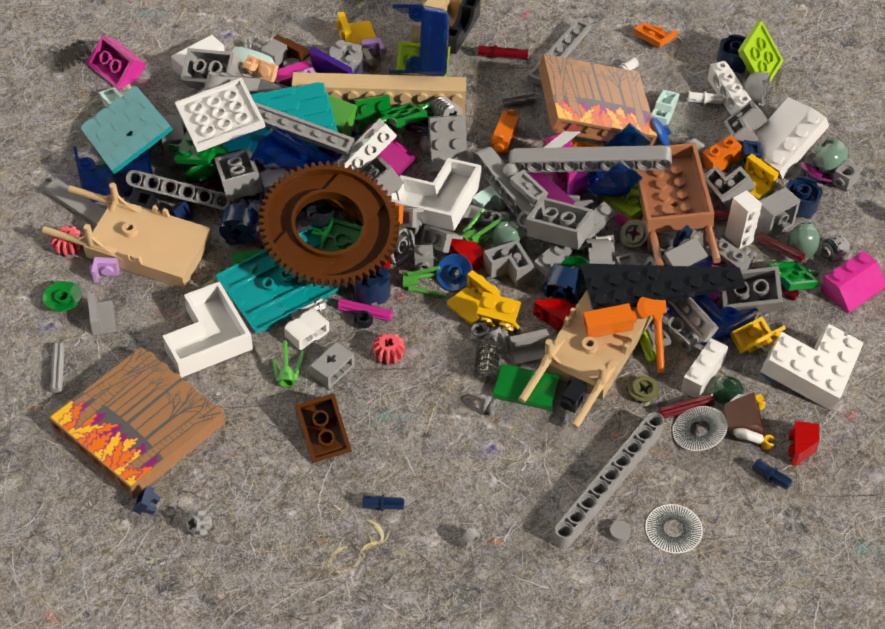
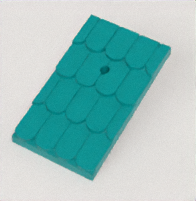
M323 82L298 87L292 86L266 93L250 94L254 103L262 104L339 132L327 89ZM269 127L261 128L222 143V147L228 148L227 154L249 148L254 160L279 154L282 155L294 148L299 152L321 147Z
M137 86L127 90L124 96L114 100L108 108L102 109L97 113L96 117L89 119L81 126L82 131L114 174L173 130Z
M312 226L298 233L308 245L315 249L319 248L321 237L312 235V231H314L313 228L323 230L322 228ZM265 250L215 275L257 334L264 332L283 320L289 319L292 312L300 311V308L312 302L315 303L320 298L324 300L334 293L337 294L347 288L344 285H340L339 288L332 286L331 289H329V286L321 288V285L313 287V282L306 285L305 279L298 282V276L292 279L291 272L286 275L285 268L280 270L279 263L274 265V258L269 259V252L266 253Z

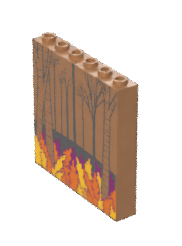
M543 54L538 70L552 132L563 133L576 123L581 131L576 135L578 137L629 146H653L657 133L652 123L651 112L639 72Z
M143 347L139 348L49 417L52 429L132 498H135L147 485L152 484L225 424L224 412L220 406L212 404L206 395H201L197 392L191 383H186L177 372L171 371L165 362H160L151 351H146Z

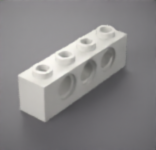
M726 61L710 64L707 79L715 92L723 95L722 102L730 115H733L749 102L751 98Z
M379 119L353 144L347 156L342 155L336 161L338 167L342 163L345 164V168L352 165V170L354 171L358 167L360 173L397 135Z

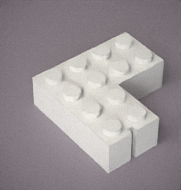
M448 158L434 182L400 175L404 184L398 192L390 195L392 196L391 202L404 205L403 207L424 208V212H417V218L423 224L455 231L470 205L472 197L483 182L481 165Z
M220 281L185 294L186 310L194 324L163 335L165 351L181 377L253 349L251 334Z
M830 324L819 336L814 349L781 332L773 343L760 372L831 410L841 398L863 342L849 334L844 336L843 331Z

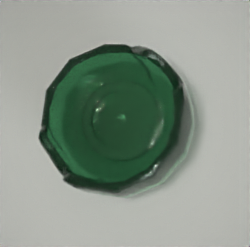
M723 376L715 382L713 397L719 404L725 405L736 395L743 394L744 387L740 380L731 376Z

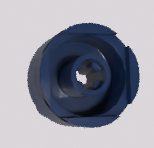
M732 34L726 39L723 38L720 41L717 62L726 61L733 72L744 73L747 68L742 58H740L738 50L746 37Z
M799 176L795 180H789L786 188L801 200L796 216L805 219L812 218L820 204L823 193L822 187L817 185L816 180L806 176Z
M233 203L226 206L222 213L219 233L228 245L251 244L254 242L258 227V212L252 207L251 209L246 208V205L242 203Z
M558 263L553 264L542 288L544 295L547 298L549 296L555 299L563 298L573 305L575 302L577 304L585 286L581 270L575 266L567 267Z
M381 266V270H376L374 276L370 274L368 280L363 278L362 283L356 281L355 285H353L355 300L368 305L378 302V305L386 302L391 294L390 270Z

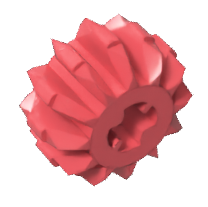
M69 225L66 228L60 226L59 231L82 237V233L75 226L71 228ZM51 236L52 248L58 255L63 253L65 256L70 253L74 255V251H80L82 245Z
M389 331L388 335L381 333L380 337H375L372 350L375 359H378L380 363L385 361L388 365L390 362L396 364L397 360H402L405 346L403 338H399L398 334L391 335Z

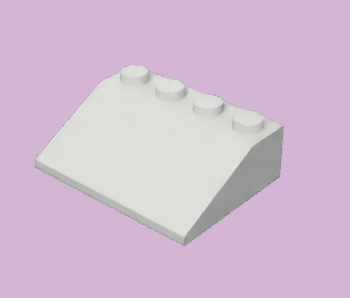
M788 97L756 133L759 139L756 142L761 143V160L779 173L778 176L783 179L829 127L827 118L815 109Z

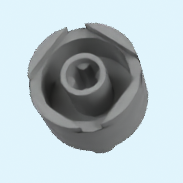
M344 40L337 41L331 47L329 55L350 66L353 74H361L363 71V51L361 45L345 42Z
M608 238L585 240L584 243H588V247L584 248V258L590 264H615V261H612V253L615 252L614 242H610Z

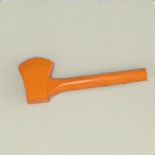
M641 297L637 303V312L642 319L649 316L653 317L657 373H665L662 318L663 314L667 313L666 300Z

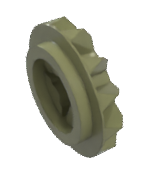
M633 219L622 226L620 238L623 244L633 249L635 247L640 248L643 243H646L648 234L643 221ZM637 229V232L641 235L636 236L634 239L630 234L634 233Z
M638 376L630 381L628 391L630 397H634L636 402L643 401L645 404L647 401L653 402L655 398H658L660 387L653 378ZM640 389H647V393H645L644 391L640 392Z

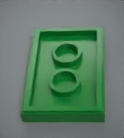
M502 364L493 392V398L551 411L560 376L544 373L526 402L522 403L518 398L536 371Z

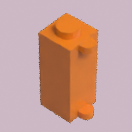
M509 109L508 112H502L491 138V147L497 153L508 155L519 128L520 114H515L513 109Z
M629 303L582 312L583 325L587 337L595 338L631 331L634 329V322L637 321L636 313L634 310H631Z

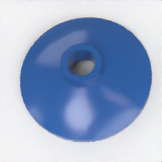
M653 117L652 123L661 143L664 146H668V135L671 134L670 128L667 124L663 125L657 118Z
M450 254L444 257L438 265L440 266V270H437L438 282L443 288L450 291L463 289L467 286V274L472 271L470 261L460 254ZM459 270V275L455 277V272Z

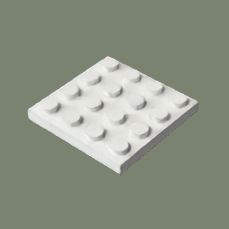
M242 78L175 102L176 108L197 152L266 127Z

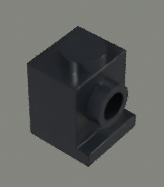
M134 187L128 203L152 210L154 205H158V200H156L154 192Z
M570 377L568 387H564L560 394V398H562L560 406L565 410L575 413L586 398L588 385Z

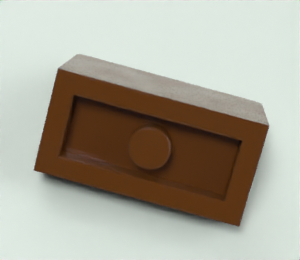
M279 35L273 37L287 45L288 58H296L301 62L310 56L309 49Z

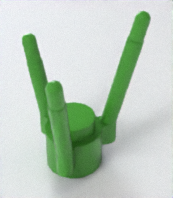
M482 208L469 225L462 230L464 233L462 240L474 241L478 244L491 238L492 233L481 238L480 236L503 221L504 218H499L479 232L475 229L471 230L472 226L485 211Z
M440 266L403 273V287H408V291L446 297V294L415 287V285H419V278L437 276V273L428 272L440 270Z
M286 340L283 342L284 367L279 371L275 359H272V364L276 375V383H279L282 387H291L294 385V382H298V374L305 351H301L294 372L292 368L288 367Z

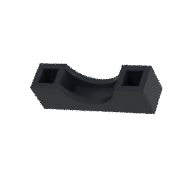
M462 0L453 26L447 25L441 34V46H449L450 53L457 54L478 19L481 0Z

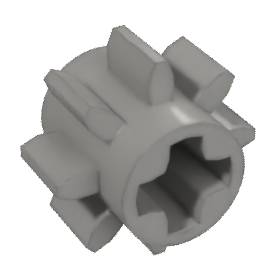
M494 326L486 331L488 336H485L484 339L487 346H493L496 350L507 345L506 339H509L507 330L501 329L500 326Z
M205 510L191 511V516L186 519V528L189 532H192V536L207 535V530L212 528L211 516L206 515Z

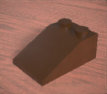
M334 393L295 405L294 410L312 463L352 452Z

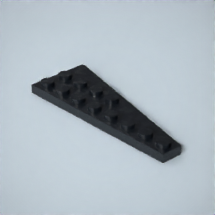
M589 263L581 264L580 267L592 310L627 303L630 304L631 308L637 307L641 297L671 301L745 287L741 270L735 267Z

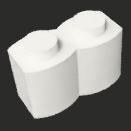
M315 309L305 311L300 318L291 320L286 324L284 328L285 337L299 350L305 349L314 340L320 339L329 332V321Z

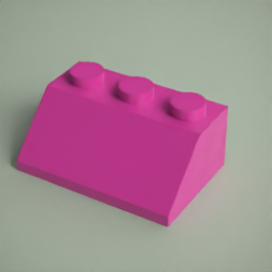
M105 35L101 36L86 63L119 90L137 80L146 66L143 60L118 40Z
M369 125L365 132L369 130L373 125ZM396 138L378 154L398 175L403 174L419 158Z
M863 250L827 274L824 278L821 292L844 311L850 313L885 289V278L878 262Z

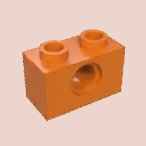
M732 135L702 152V165L708 171L715 166L722 171L742 159V145Z

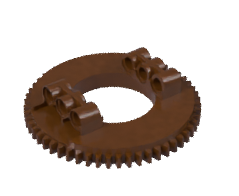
M319 161L318 166L312 162L310 168L307 164H304V169L297 166V172L291 169L290 175L284 173V179L279 177L278 183L274 182L273 188L269 187L268 193H265V199L262 200L258 218L262 246H265L266 253L269 252V259L274 258V265L279 263V269L285 268L286 275L291 272L292 279L298 276V282L305 279L306 285L313 282V287L321 285V288L329 286V289H331L332 286L339 288L340 285L347 287L350 283L355 285L356 281L362 283L363 278L368 280L370 274L374 276L376 270L380 271L381 266L386 265V261L390 260V256L393 255L394 248H396L400 222H398L397 208H394L395 202H391L392 196H387L388 190H383V184L377 186V179L371 181L372 175L365 177L366 171L359 173L358 167L353 171L352 165L345 168V164L342 163L338 167L337 162H334L333 166H331L330 162L327 161L324 166ZM325 199L330 207L340 210L343 216L354 220L358 226H362L363 230L359 239L350 247L334 252L322 251L311 247L300 237L295 225L297 215L309 203Z

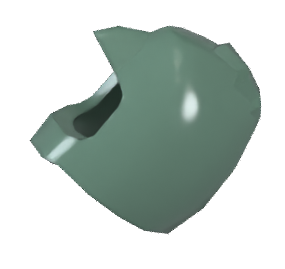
M834 137L827 138L821 146L815 145L814 164L824 174L834 173L848 158L846 146Z
M502 221L495 226L492 233L494 247L518 240L525 250L526 246L523 237L527 235V232L521 229L514 221Z
M802 223L795 226L788 237L787 245L803 252L805 259L812 257L819 246L820 237L817 229L814 227V223Z

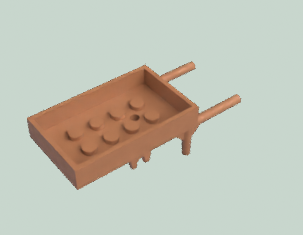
M696 143L668 145L672 150V166L669 169L634 171L638 189V201L640 202V209L643 212L648 234V251L653 252L656 265L664 266L657 234L679 231L685 225H689L692 229L703 230V245L710 247L713 262L719 263L721 259L712 228L714 227V210Z

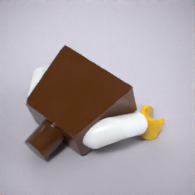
M754 392L747 395L738 394L730 402L725 403V418L732 437L761 444L762 448L767 451L773 448V436L766 435L763 437L765 432L760 410L764 409L766 402L763 401L764 397L761 394L756 396Z

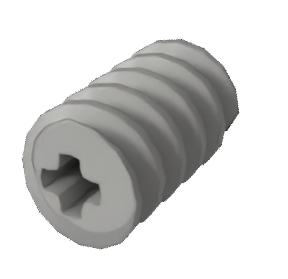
M438 97L430 102V112L434 116L462 115V109L447 97Z

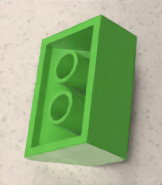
M328 94L339 133L351 137L357 106Z

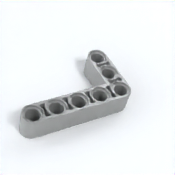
M208 72L204 90L207 91L239 78L243 79L250 94L266 93L288 87L278 82L266 81L251 74Z

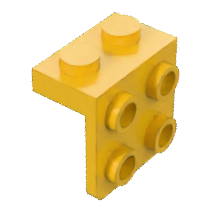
M338 12V20H335L337 30H339L340 40L361 45V40L377 38L370 21L348 24L345 13Z
M749 155L744 170L756 186L750 193L759 200L776 187L779 173L755 155Z
M472 270L467 274V286L447 301V307L470 325H474L481 320L477 315V310L483 291L499 296L500 291L495 285L486 281L482 275H478Z
M483 291L477 315L487 326L494 327L496 324L509 332H513V330H519L516 318L521 302Z
M762 316L731 332L730 336L740 354L748 351L750 354L777 339L786 327L782 326L771 332Z

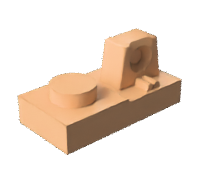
M247 55L246 61L242 65V68H244L243 72L269 82H275L278 65L252 55Z

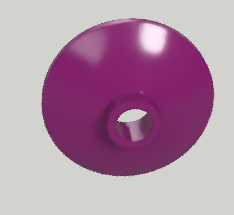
M801 162L800 166L808 174V177L816 181L832 182L833 178L829 174L820 172L817 167L811 164Z

